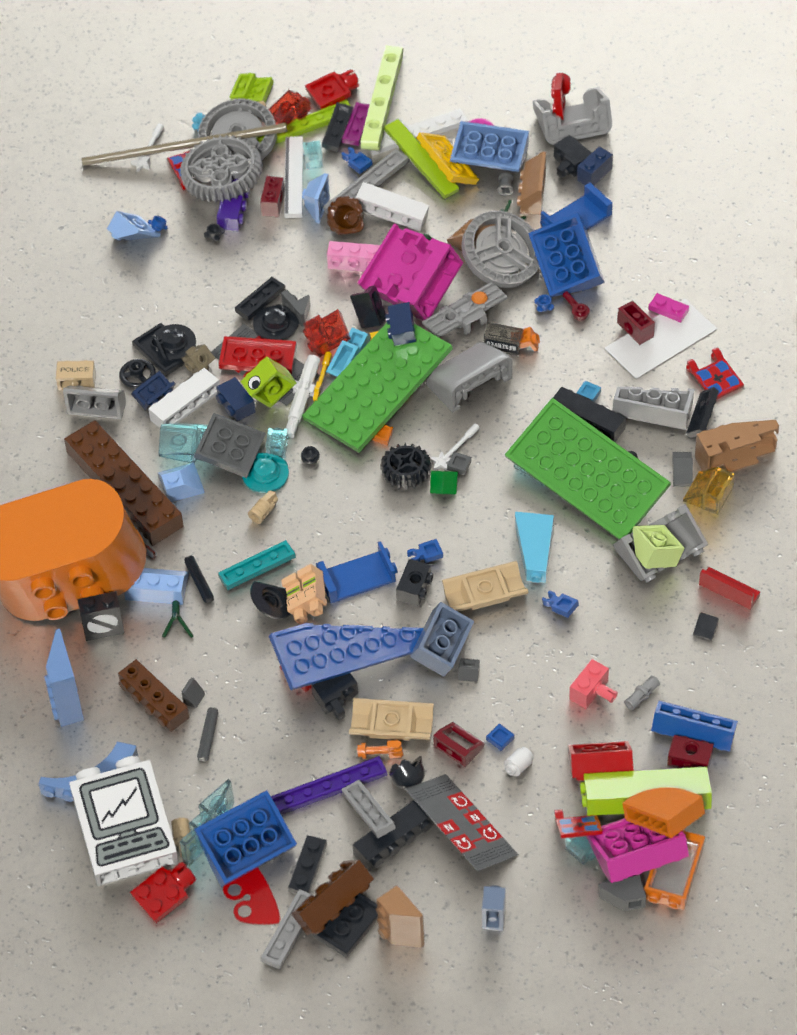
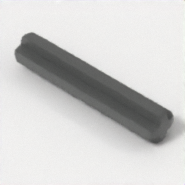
M209 707L207 709L197 754L199 761L206 762L209 758L218 718L217 708Z

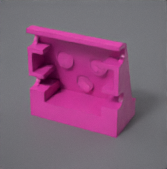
M393 224L359 279L358 285L364 290L369 286L376 285L380 298L393 305L410 302L415 318L424 321L432 316L464 262L451 245L434 238L429 241L423 234L407 228L403 231L397 224Z

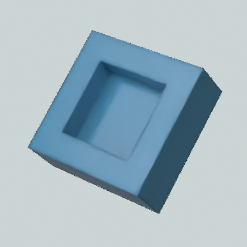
M584 381L576 394L587 397L595 402L601 393V387Z

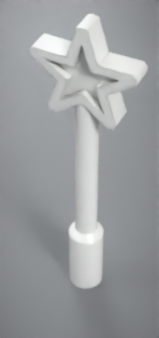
M157 124L148 146H153L156 138L159 137L164 128L162 124ZM148 155L140 156L137 160H132L131 165L137 166L138 172L142 168L150 169L148 164L150 157H147Z
M474 423L445 455L441 452L439 457H431V462L435 463L434 471L440 468L448 471L447 464L451 458L450 456L480 429L479 425Z

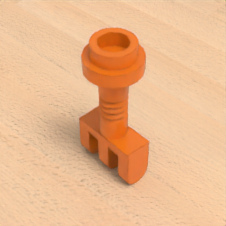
M398 740L387 741V746L367 747L366 743H361V745L357 746L358 757H362V759H367V755L389 754V758H401L404 755L401 742Z

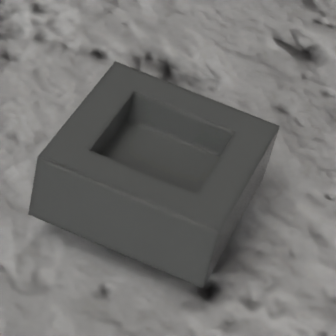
M453 452L447 464V470L458 472V474L465 476L472 462V457Z

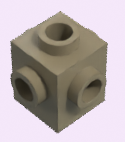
M206 344L189 348L185 352L186 355L182 358L186 369L191 373L199 372L203 368L207 370L209 368L208 365L216 359Z

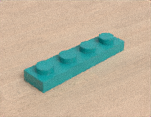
M287 540L218 572V576L226 589L230 590L296 558V555Z

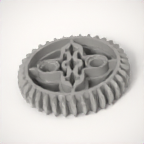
M220 135L219 138L213 136V139H206L205 142L200 141V145H195L194 149H190V152L186 153V157L183 158L180 173L183 185L192 196H196L197 199L201 198L202 201L206 199L208 202L214 200L216 203L218 200L223 202L226 199L230 201V198L233 197L236 199L238 195L243 196V192L248 193L249 188L252 189L253 185L257 184V180L260 179L263 165L260 153L255 145L251 144V141H247L246 138L241 139L240 136L236 138L234 135L228 137V135L221 137ZM231 151L239 152L241 154L232 155ZM194 178H196L202 183L211 182L212 186L200 184L197 181H195Z

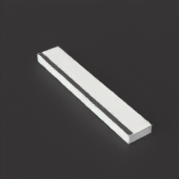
M303 136L285 137L284 216L285 218H302Z

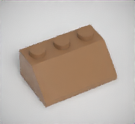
M541 152L525 162L524 170H521L520 180H523V183L519 182V193H521V196L518 195L517 206H520V214L541 215L546 179V152Z
M396 885L377 898L376 911L378 913L379 935L384 940L387 939L391 945L417 948L425 946L423 914L404 892Z

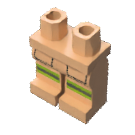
M309 564L298 570L297 573H293L281 580L282 586L286 588L287 611L293 615L297 623L300 625L306 623L308 614L313 616L323 614V606L327 605L323 571Z

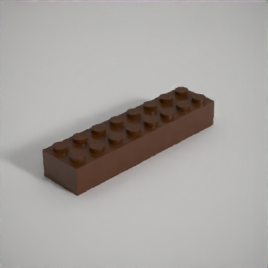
M96 420L64 438L67 453L91 479L103 481L115 489L132 524L139 532L143 533L144 538L148 539L152 546L184 527L182 513Z

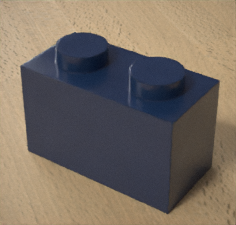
M599 146L577 166V181L584 185L588 183L595 185L612 170L613 154Z
M410 302L388 306V314H385L387 325H390V328L387 329L389 339L393 340L394 346L416 342Z
M236 377L216 386V399L220 405L223 404L228 416L233 417L236 422L256 412L255 401Z

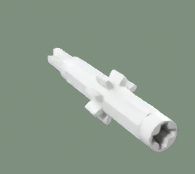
M308 355L300 380L296 381L297 384L293 386V393L295 395L284 432L286 437L294 438L298 424L301 422L302 415L304 414L308 398L314 395L316 385L313 383L320 363V358L316 355Z

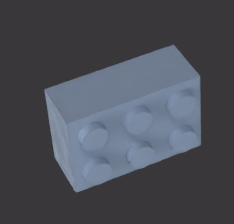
M440 602L432 610L410 658L444 677L453 668L474 621Z

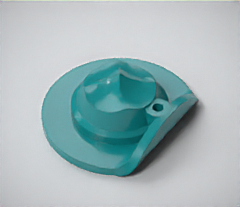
M258 453L247 478L242 477L243 482L249 489L255 492H274L283 487L289 477L288 464L277 455Z

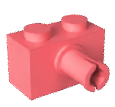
M592 659L570 685L569 700L587 709L597 695L613 703L618 692L606 686L609 668Z

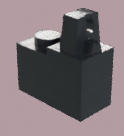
M570 134L554 144V158L561 162V165L557 167V175L561 179L569 174L576 177L577 166L592 153Z
M348 673L312 684V695L325 714L332 712L340 720L345 717V710L342 707L344 706V701L350 700L358 694V683L352 674Z

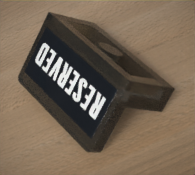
M488 322L484 333V342L506 354L519 356L524 329Z

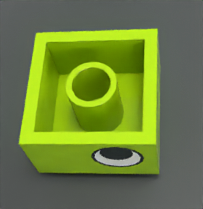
M269 357L261 360L240 381L251 397L270 408L297 384L287 368Z

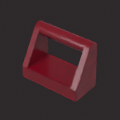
M454 722L439 729L433 735L434 747L464 767L485 746L483 741ZM453 731L473 744V746L466 749L448 736Z

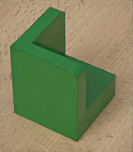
M431 471L430 493L457 494L458 472Z

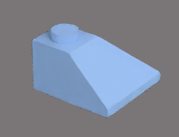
M326 173L310 181L307 188L303 189L302 192L305 208L316 223H320L324 214L323 206L330 199L329 178Z
M116 211L107 227V230L112 233L111 236L119 241L121 239L155 238L161 235L158 231L153 230L151 225L139 215Z
M194 463L158 472L165 496L171 502L205 493Z

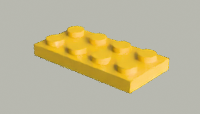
M419 132L416 138L429 153V157L436 162L438 168L446 175L448 181L466 185L477 184L479 178L467 164L450 162L453 146L444 135Z

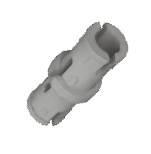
M651 675L642 685H638L632 695L624 700L626 707L634 710L640 702L649 698V694L660 685V681Z

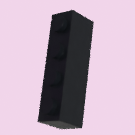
M561 387L553 397L614 442L617 441L625 430L626 417L622 414L599 405L587 397L578 395L570 389Z
M415 800L390 817L396 829L379 838L370 831L353 844V855L362 862L368 871L382 865L385 859L396 855L400 848L406 844H411L422 832H427L432 827L433 820Z

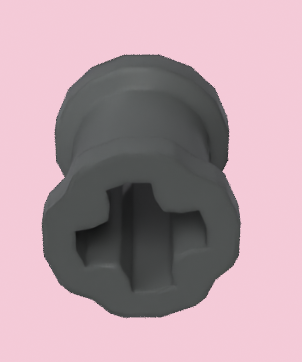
M509 172L499 174L498 180L500 185L498 186V193L503 196L511 195L513 193V175Z

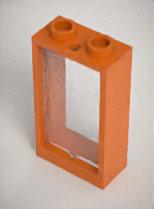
M682 830L686 836L689 857L665 864L660 868L651 869L644 892L646 899L651 903H661L668 905L672 909L684 910L704 849L705 836Z

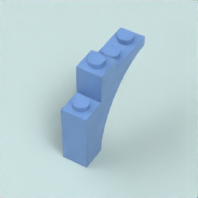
M117 742L111 753L95 767L99 768L101 773L117 769L116 763L119 760L130 756H138L136 745ZM76 775L65 778L41 777L38 784L40 792L44 796L62 798L65 801L72 802L73 797L69 782L77 779Z

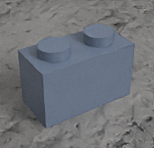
M497 885L484 886L482 929L503 931L506 888H501Z

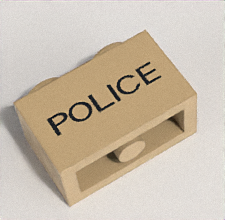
M57 361L56 383L58 390H63V388L70 385L95 388L96 369L94 361Z

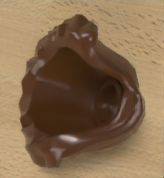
M344 196L337 197L335 202H331L330 207L327 209V224L332 232L340 235L357 233L363 229L364 216L362 205L359 204L358 199Z

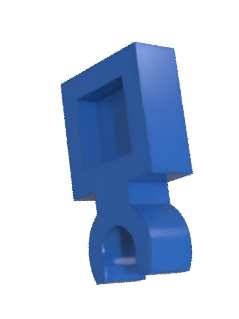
M351 147L348 148L349 154L342 152V159L348 161V166L359 174L373 165L369 157L362 152L356 154L355 150Z
M437 539L418 544L419 549L412 548L407 550V556H415L411 560L419 562L424 559L425 563L443 558V551Z
M548 591L550 599L542 598L544 606L551 607L553 612L567 618L579 606L577 599L563 593L558 597L555 592Z

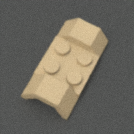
M517 561L442 580L448 606L456 611L470 608L475 610L528 594V589L524 587L520 577Z
M353 698V715L349 734L365 735L378 739L430 740L434 704Z

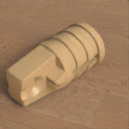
M269 491L249 510L248 516L253 522L261 524L273 510L278 501L276 493Z
M176 818L171 821L173 841L175 847L179 846L180 857L188 856L187 845L192 844L190 821L187 818Z

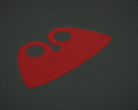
M259 868L223 887L224 895L230 900H239L246 894L251 896L250 900H243L235 905L233 913L238 921L261 925L280 923L277 903ZM233 884L241 887L240 894L236 896L228 893L229 886ZM241 906H249L251 914L247 917H241L238 914V909Z

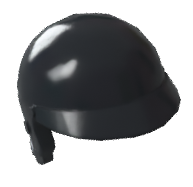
M421 756L415 759L412 764L404 759L399 765H392L389 776H391L398 788L405 790L422 783L425 777V769Z

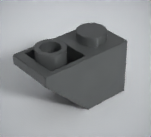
M640 875L630 876L619 882L611 883L609 880L599 883V898L623 911L644 908L646 905V895Z

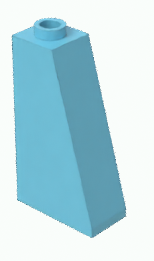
M515 512V529L526 581L546 583L554 515Z

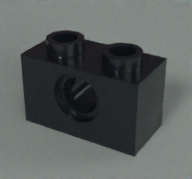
M411 559L408 560L396 588L397 601L415 606L420 605L421 600L426 598L427 585H431L434 574L431 573L430 564Z

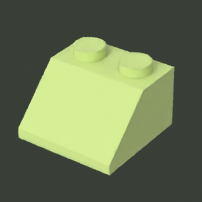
M665 525L633 527L635 555L645 568L677 567L685 548Z

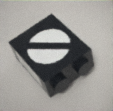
M116 591L77 599L86 641L124 634Z

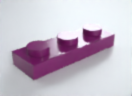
M356 102L342 137V143L355 146L360 145L370 104Z

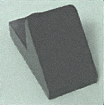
M288 290L281 292L282 305L294 313L299 320V324L303 327L306 324L310 309V295H306L298 300Z
M672 452L673 486L692 487V452Z

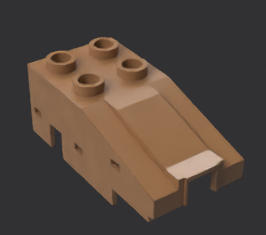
M777 420L737 422L720 425L717 428L698 433L696 435L695 459L706 479L720 476L717 466L724 464L729 473L758 464L757 457L775 452L778 439L774 434V430L776 434L779 433V424Z

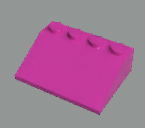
M625 819L601 826L603 830L602 835L586 836L603 873L611 883L619 882L627 877L640 875L645 871L660 868L665 864L689 857L686 836L682 831L673 838H670Z

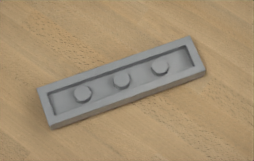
M360 780L341 789L344 797L377 838L396 829L394 822Z
M299 889L262 954L261 962L281 969L303 930L291 914L312 894Z

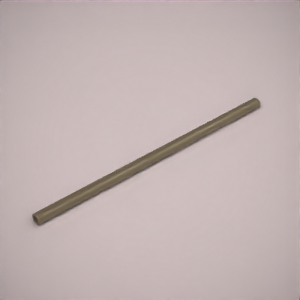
M286 123L258 127L82 157L81 161L83 166L129 159L193 148L195 145H200V141L205 142L206 139H213V136L219 138L220 135L221 137L226 135L231 137L234 135L236 138L240 136L241 139L287 132Z

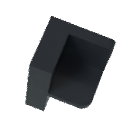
M376 285L369 286L362 293L350 296L362 329L380 326L386 320V313Z

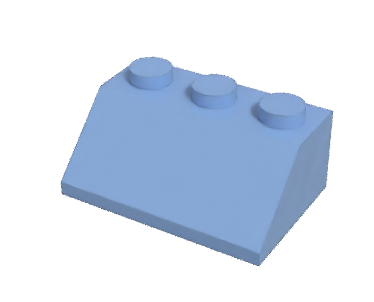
M144 568L132 587L124 592L125 600L172 604L173 601L177 600L180 602V605H183L189 571Z

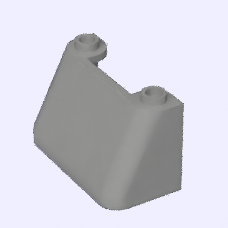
M599 87L591 88L584 92L583 104L565 107L564 120L553 114V110H551L550 103L547 100L538 99L532 101L533 109L543 135L550 144H556L569 134L577 140L606 134L612 128L610 99Z
M485 342L476 343L473 347L436 367L426 378V385L453 413L460 409L459 401L462 398L464 400L467 399V392L493 377L497 381L501 378L504 382L512 379V359L508 354Z
M686 504L649 524L665 525L685 549L679 561L692 554L694 557L704 552L703 548L708 545ZM633 533L622 537L613 544L616 552L640 581L645 580L648 583L656 578V573L666 569L663 567L648 569L642 565L635 555Z

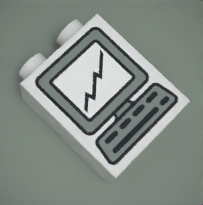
M138 756L126 757L116 763L117 769L101 773L97 767L87 768L76 774L77 780L69 782L97 887L157 870L162 866L167 867L178 864L177 851L150 760L141 762Z

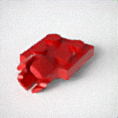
M349 69L341 74L333 71L306 84L305 89L321 110L351 97V91L357 89L360 84L358 83L359 79L356 73Z
M556 73L551 82V98H554L552 105L553 114L564 120L565 95L571 90V78L565 73Z
M179 862L170 870L165 869L163 866L160 867L130 892L155 924L189 898L186 894V889L196 881V877L183 862Z

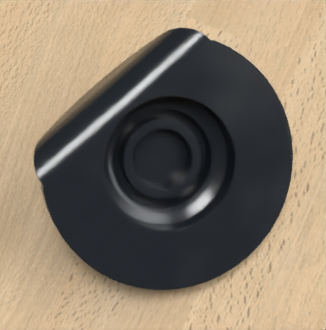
M281 304L262 309L253 319V329L263 339L285 340L291 337L299 326V320L294 313Z
M166 325L159 328L152 335L166 361L181 360L189 348L196 347L194 332L184 325Z
M257 581L253 582L250 588V596L254 605L261 613L278 620L285 619L291 615L287 611L286 588Z

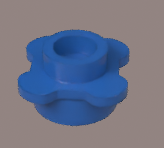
M154 216L152 220H148V224L152 225L151 227L155 231L168 229L167 221L161 216Z
M540 295L534 300V303L537 304L536 310L538 312L553 310L552 298L549 295Z

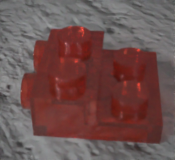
M289 89L268 110L277 124L286 123L288 125L294 117L298 120L304 118L312 108L310 107L311 102L306 97H302L297 91L294 93Z
M338 309L323 318L317 315L304 323L305 329H303V333L310 340L307 345L312 353L315 352L319 357L323 356L325 352H330L340 346L342 340L347 342L351 339L342 313Z

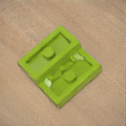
M240 73L229 98L230 100L249 99L266 103L274 84L273 78H257L255 73Z

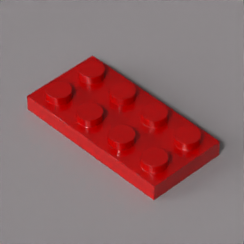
M224 336L219 369L252 371L261 360L269 357L287 368L289 373L292 374L297 347L296 341Z

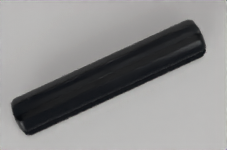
M194 556L185 557V565L205 603L212 602L214 595Z

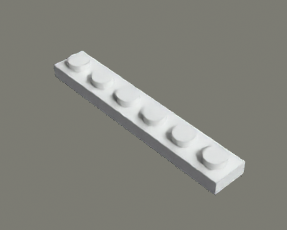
M458 109L406 126V128L415 138L419 132L438 135L459 128L460 122H467V118L462 110ZM384 133L379 151H369L373 156L398 148V146L387 133Z

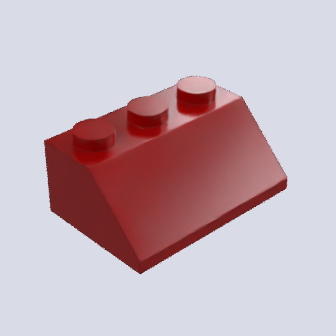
M629 741L568 745L571 776L578 781H583L584 774L634 771L633 750Z

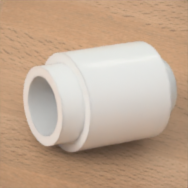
M526 747L518 748L504 761L505 771L511 776H519L532 764L534 759L532 752Z

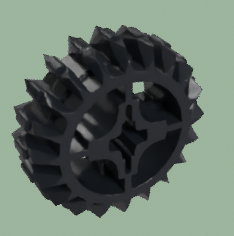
M406 442L404 446L397 444L396 448L391 446L390 451H385V456H382L380 464L382 476L385 478L386 483L390 482L392 487L397 485L398 489L405 487L407 490L411 486L415 489L416 484L421 486L422 481L426 482L428 476H430L432 468L430 457L427 455L426 450H421L420 445L415 447L412 443L410 446H407Z

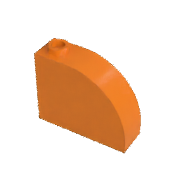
M674 787L645 790L631 796L622 803L626 821L673 838L705 814L701 795Z

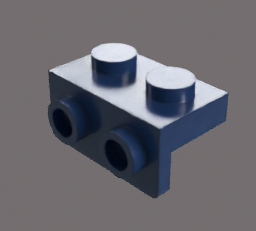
M158 371L132 391L131 395L146 411L154 403L165 397L167 393L172 392L176 383L174 381L170 383Z

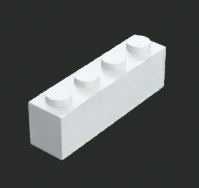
M365 182L362 183L356 196L359 204L362 205V211L417 231H421L428 215L429 205Z
M205 368L196 372L191 378L181 383L179 387L167 393L164 398L149 408L150 420L162 431H168L217 394L216 386L220 385L219 379Z

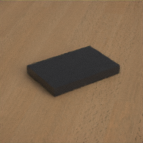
M159 323L134 339L132 344L166 377L182 367L184 361L182 359L166 361L163 358L152 337L159 328L164 326L162 323Z
M360 893L354 897L355 901L348 907L344 906L339 911L340 915L337 918L325 923V928L320 933L313 934L315 938L346 958L378 919L377 903Z

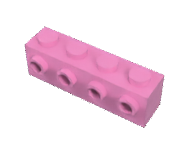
M329 241L327 251L328 269L364 272L380 245Z

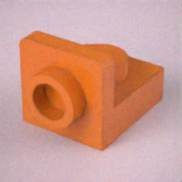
M531 327L511 332V344H517V350L530 346L534 352L538 351L540 337Z

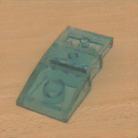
M161 424L158 456L195 464L196 460L199 459L194 458V455L208 425Z
M229 779L199 804L200 814L189 823L190 833L179 841L183 862L188 867L204 853L194 829L231 810L234 805L232 783Z

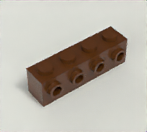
M137 659L118 672L119 686L124 691H128L136 703H141L150 716L154 715L163 728L166 727L172 732L190 718L188 707Z

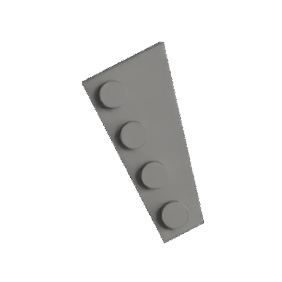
M617 387L612 411L620 413L628 419L685 430L693 405L695 389L679 391V388H671V391H661L659 388L643 390L642 387Z

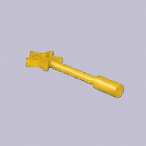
M328 351L325 352L319 380L314 388V402L317 401L321 393L325 372L332 357V353Z

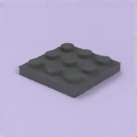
M213 413L194 458L247 478L266 433Z

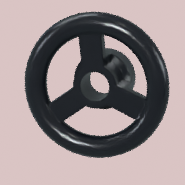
M144 359L130 360L121 367L119 378L125 386L136 389L148 380L143 375L145 366L150 370L149 378L156 374L155 367ZM133 377L139 379L141 383H132L126 378Z

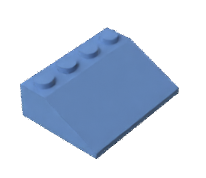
M461 121L450 162L519 172L526 158L529 146V131Z
M56 629L46 664L47 675L44 676L54 719L59 720L60 726L63 727L84 721L75 677L61 630Z

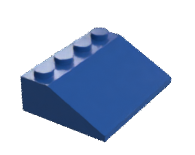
M579 213L528 233L550 297L563 295L566 291L574 293L588 290L605 283L584 221Z
M267 790L194 829L221 888L290 851L297 845Z

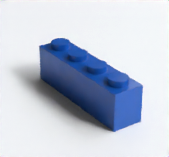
M659 700L654 713L651 731L672 737L674 735L686 736L697 741H707L710 744H714V748L730 752L738 721Z

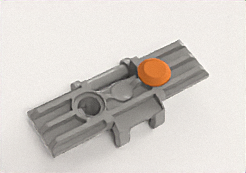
M490 282L473 293L470 291L464 294L463 298L449 306L446 305L440 308V312L422 321V324L439 338L455 328L462 327L464 328L465 335L471 332V323L480 319L481 325L486 324L487 317L485 311L507 299V295L495 283Z

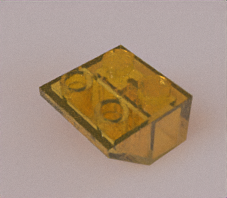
M719 467L699 471L684 496L683 502L718 515L734 487L735 473Z

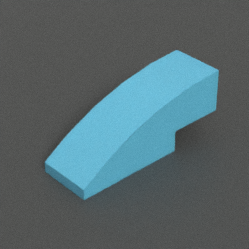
M352 327L346 340H342L326 373L338 377L370 342L368 333Z

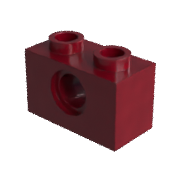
M266 176L260 200L262 216L279 218L285 194L284 177Z
M633 300L618 308L617 324L639 345L654 337L655 322Z
M674 735L668 754L667 766L674 768L707 767V770H709L714 744H710L707 741L689 739L686 736Z

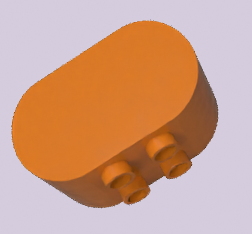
M83 479L0 505V601L8 612L20 619L30 621L62 619L68 612L79 609L77 599L114 591L117 592V596L123 594L132 587L144 569L146 562L145 543L126 513L118 493L113 487L103 481Z

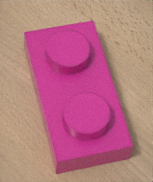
M656 293L649 304L648 310L681 323L689 312V306Z

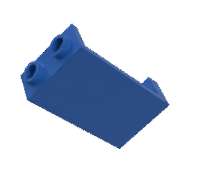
M588 183L584 186V196L551 216L543 210L541 212L540 224L542 227H545L579 213L584 221L586 230L612 215L613 202L593 184Z
M381 541L377 542L378 552L330 568H326L323 561L316 563V567L323 571L325 593L330 604L396 582L395 574L398 573L396 564L394 562L391 563L390 552L387 547L384 548Z

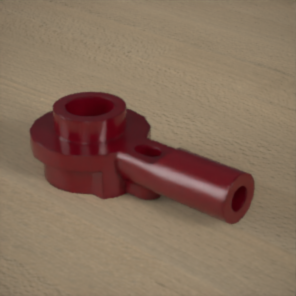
M568 291L563 293L565 300L572 306L574 318L580 321L585 320L590 314L589 307L586 304H579Z

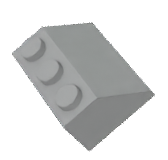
M71 385L63 388L67 414L122 419L126 405L125 392L123 390Z

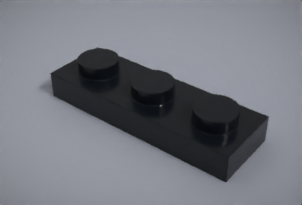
M336 103L321 144L322 148L338 152L342 137L353 112L352 106Z
M273 276L270 277L235 307V312L249 321L279 296L281 292L285 291V285Z
M715 387L700 392L686 432L690 439L707 429L706 427L719 392Z
M306 836L288 886V892L297 894L300 889L310 893L327 846L326 839Z

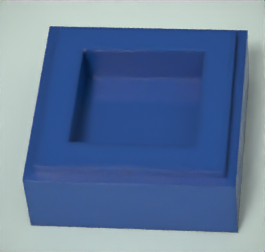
M500 723L486 736V740L500 751L515 738V734Z

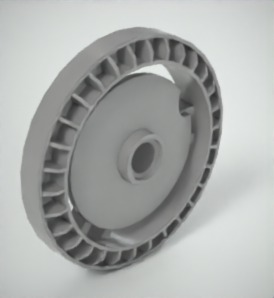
M233 99L218 104L204 116L199 126L198 138L209 136L211 130V135L262 127L257 117L262 119L266 126L276 124L271 112L259 102L249 99ZM277 133L265 135L261 143L257 141L258 137L246 138V140L251 141V144L255 145L263 160L273 149ZM231 151L232 155L241 154L239 152Z
M504 211L485 212L473 219L462 237L464 260L470 270L486 283L493 282L502 288L520 286L530 280L539 268V263L528 234L534 231V229L525 220L512 213ZM495 224L494 226H489L485 228L479 234L476 240V245L474 247V236L476 231L484 226ZM511 229H513V230L516 231L517 233H516V234L512 233V232H511Z

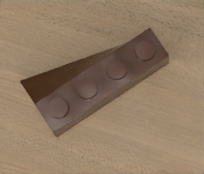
M360 860L343 861L339 865L341 869L336 872L333 871L328 876L330 881L319 885L315 889L316 895L307 897L291 914L306 934L320 933L325 928V923L337 918L340 915L339 911L344 906L348 907L355 901L354 897L357 894H361L369 889V884L374 878Z

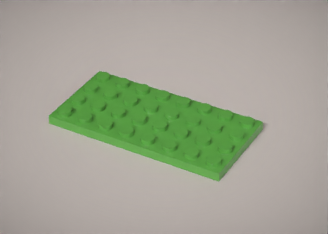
M386 323L318 397L317 401L302 415L303 420L360 453L453 350L450 343L414 324L416 342L394 346L393 340L389 339L387 332L390 325Z
M554 398L550 399L505 453L507 459L618 540L632 533L633 527L642 521L671 485V482Z

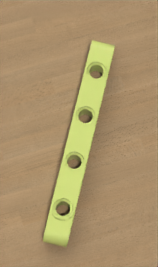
M388 45L385 47L362 133L361 149L379 151L384 126L387 122L403 59V47Z

